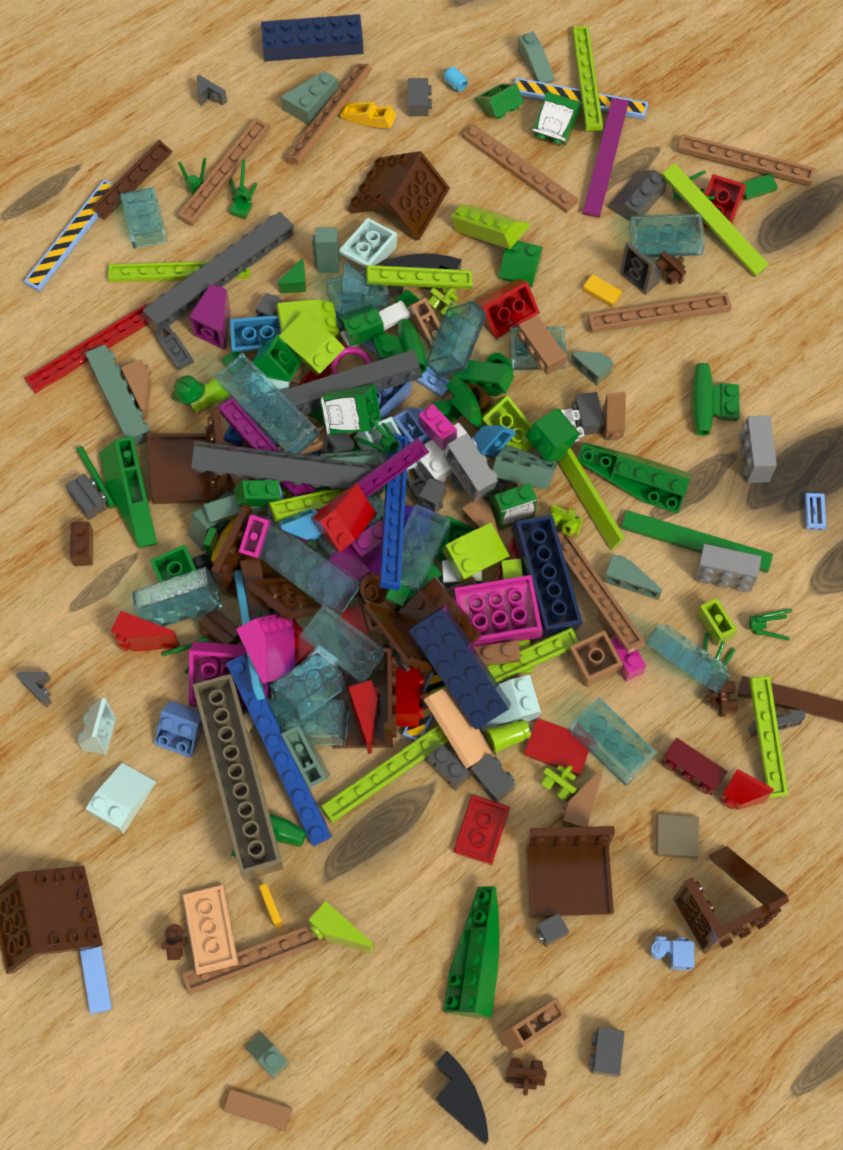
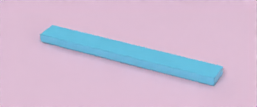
M241 570L235 571L234 576L242 625L252 621L243 574ZM247 653L253 691L258 700L265 699L262 681Z

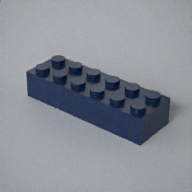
M360 14L261 22L264 62L364 54Z
M553 515L516 521L511 531L519 559H521L524 576L532 575L542 626V636L557 634L571 627L573 630H577L583 621Z
M443 605L412 625L409 629L410 633L475 730L510 709L511 702L446 605Z

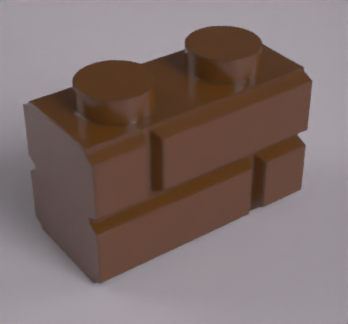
M88 521L71 523L70 559L74 566L93 565V528Z
M215 607L198 622L200 634L206 636V638L210 637L214 641L213 643L236 645L241 641L236 630L238 627Z

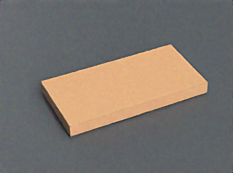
M447 687L424 699L466 769L483 759L486 755L493 753L479 728L475 730Z
M223 884L183 894L196 974L200 975L239 965Z

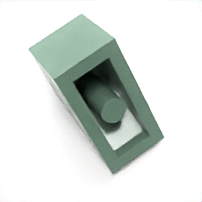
M574 352L571 358V364L596 386L612 373L614 363L601 352Z
M261 1032L245 1047L273 1079L289 1065L285 1057Z

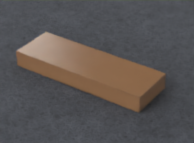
M230 1089L223 1111L286 1131L293 1109Z

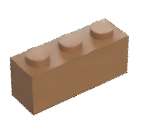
M538 315L519 324L518 339L521 343L524 342L529 355L535 358L537 366L541 371L543 370L546 375H549L566 365V354Z

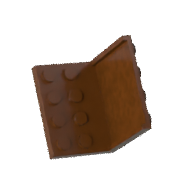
M422 151L379 157L374 161L373 167L366 174V178L358 187L355 196L350 200L347 210L350 213L389 209L414 240H420L450 187Z
M212 409L211 416L207 419L208 426H205V433L146 434L152 504L209 503L222 497L228 477L227 473L225 475H218L213 471L201 473L191 469L194 441L224 445L220 409Z
M243 504L211 570L221 594L237 600L238 595L234 573L238 570L242 571L240 561L256 558L239 552L249 517L253 514L251 506ZM268 531L261 557H259L263 578L288 576L299 585L314 553V547Z
M436 577L430 580L399 611L370 600L364 605L368 611L366 613L367 616L379 626L377 628L378 631L389 639L388 644L390 647L398 651L402 663L406 666H413L415 669H422L425 672L429 671L438 674L409 629L412 625L443 605L447 606L471 644L482 636Z
M383 648L384 670L333 671V749L366 748L350 702L348 687L372 680L373 686H378L381 696V703L378 704L379 711L373 748H393V738H397L396 713H393V706H396V694H393L392 686H396V655H392L391 648Z
M614 826L530 828L526 842L530 917L554 916L558 913L561 916L614 914L609 846L615 835Z
M85 866L17 872L0 885V946L6 974L15 973L40 955L91 949L103 945Z
M693 877L685 880L673 897L674 902L704 954L719 946L722 949L733 943L732 939L738 936L742 939L750 935V930L755 927L759 930L767 926L773 918L778 916L777 914L782 912V906L770 911L762 905L721 927L713 913V905L709 900L706 901L702 894V886L698 881L695 882Z

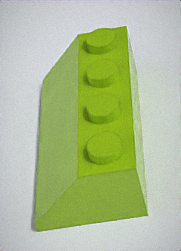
M460 205L450 216L456 232L507 249H511L531 226L529 222L473 205Z

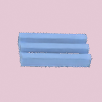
M805 493L806 530H810V528H813V530H825L824 494ZM810 498H812L813 523H811ZM816 498H819L821 524H818Z

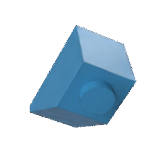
M483 426L473 439L477 444L480 454L483 453L486 457L493 459L516 432L504 426Z
M314 508L277 522L282 530L306 540H315L321 536V532L311 519L317 513Z

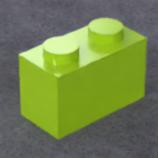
M718 598L700 606L697 616L716 646H719L722 641L727 642L734 638L737 628Z

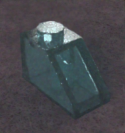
M344 263L343 303L364 304L365 297H368L369 286H365V278L349 263Z

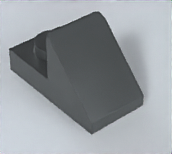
M201 75L197 76L201 106L209 98L221 105L227 102L224 89Z
M21 672L16 675L20 682L45 707L52 703L48 697L50 693L44 687L51 679L47 672Z

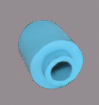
M456 67L448 68L444 72V81L454 90L461 92L467 87L468 81L466 76Z

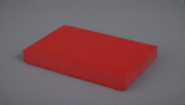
M537 718L524 756L556 768L561 765L566 769L571 765L573 767L571 773L580 776L594 738Z
M471 795L453 853L492 865L510 806Z

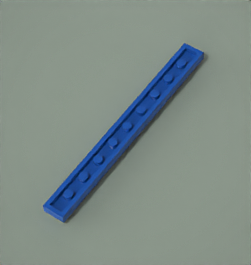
M393 433L400 441V446L394 453L388 452L387 460L408 445L409 437ZM407 469L389 481L385 486L379 587L397 591L401 586Z
M246 654L226 663L303 827L307 831L312 846L332 838L333 836L314 796L281 735L283 731L266 696L265 699L258 700L255 696Z

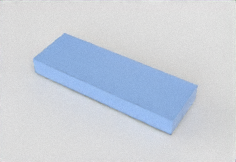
M99 946L80 951L90 1014L113 1010L102 947Z

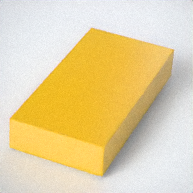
M593 274L582 289L611 307L614 306L623 292Z
M266 883L260 885L259 889L274 926L278 928L283 923Z

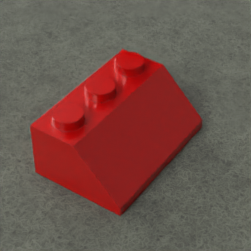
M520 279L514 280L474 304L481 322L494 338L502 336L540 313L528 282Z

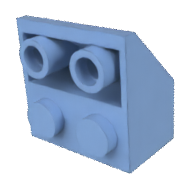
M408 408L392 417L401 434L409 437L408 445L417 438L423 444L432 440L419 426V414L424 411V408Z
M170 701L161 710L154 745L191 758L204 730L200 712Z

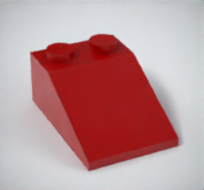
M712 174L705 196H714V199L709 200L733 224L746 191V184ZM697 215L694 225L710 229Z
M355 483L311 517L331 549L341 552L358 538L377 513L359 485Z
M120 611L111 629L117 647L124 651L131 650L137 652L173 649L180 645L175 631Z
M372 680L348 687L350 702L368 754L372 753L379 711L378 704L381 703L378 686H373Z

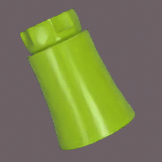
M216 375L204 384L205 392L203 396L190 404L195 413L229 397Z
M526 720L485 728L486 739L494 755L531 737Z

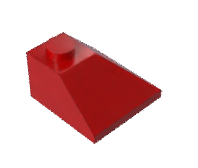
M737 769L725 788L720 801L730 809L735 808L739 810L765 803L774 788Z

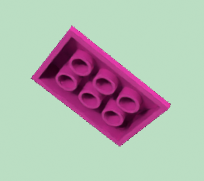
M532 575L454 588L457 604L482 634L472 644L473 646L523 641L542 637V626Z
M280 614L255 618L236 629L262 684L295 674V636L292 619L286 620Z
M193 642L189 650V705L198 706L193 684L231 674L226 663L243 654L247 656L244 645ZM270 682L263 684L267 700H269ZM236 685L241 708L248 710Z

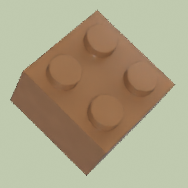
M605 630L569 648V655L586 687L622 670L623 663Z

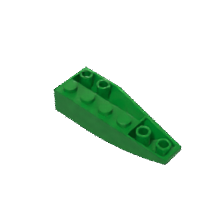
M129 436L116 439L99 452L106 486L137 546L144 548L156 545L158 543L134 438Z
M582 443L578 456V461L640 501L677 514L679 513L692 477L691 473L639 456L587 443Z
M495 886L477 888L450 967L444 1013L472 1018H492L498 976L500 935L498 900Z

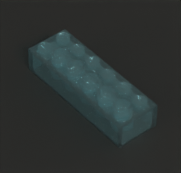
M243 353L237 356L214 377L226 393L236 400L243 410L285 453L299 455L320 436L317 428Z
M267 517L272 522L261 557L259 558L331 613L342 615L359 590L360 581L304 539L282 530L278 523L274 522L273 518Z

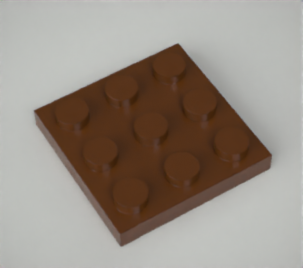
M288 576L250 580L247 586L256 597L265 601L268 607L275 609L286 620L325 614L328 608Z

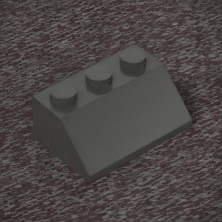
M655 170L639 171L610 202L607 208L637 225L666 191L667 182Z

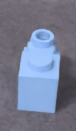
M655 937V941L650 948L652 958L660 960L667 954L670 957V970L691 971L694 968V942L688 941V938H676V941H667V937Z

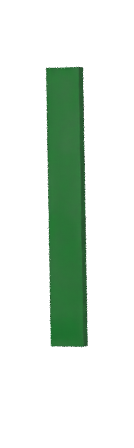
M628 510L621 527L623 530L701 553L703 545L707 544L762 556L759 571L766 573L769 571L773 557L772 553Z

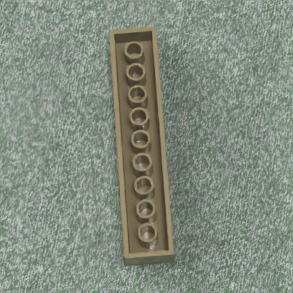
M231 674L193 684L240 875L244 881L284 869L234 679Z

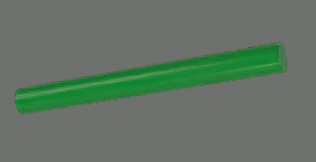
M83 446L78 447L76 451L95 481L97 488L107 498L105 502L110 509L114 508L116 504Z

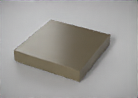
M658 814L657 856L697 859L699 857V817Z

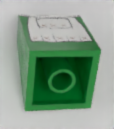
M547 92L533 129L536 138L543 141L546 139L551 140L553 144L558 146L562 144L567 145L581 113L579 101Z
M375 384L327 392L321 397L320 407L324 413L323 424L327 429V434L371 431L374 425L370 422V419H374L376 423L381 420Z
M531 483L486 497V500L492 506L494 519L499 530L513 526L516 521L535 518L537 497Z

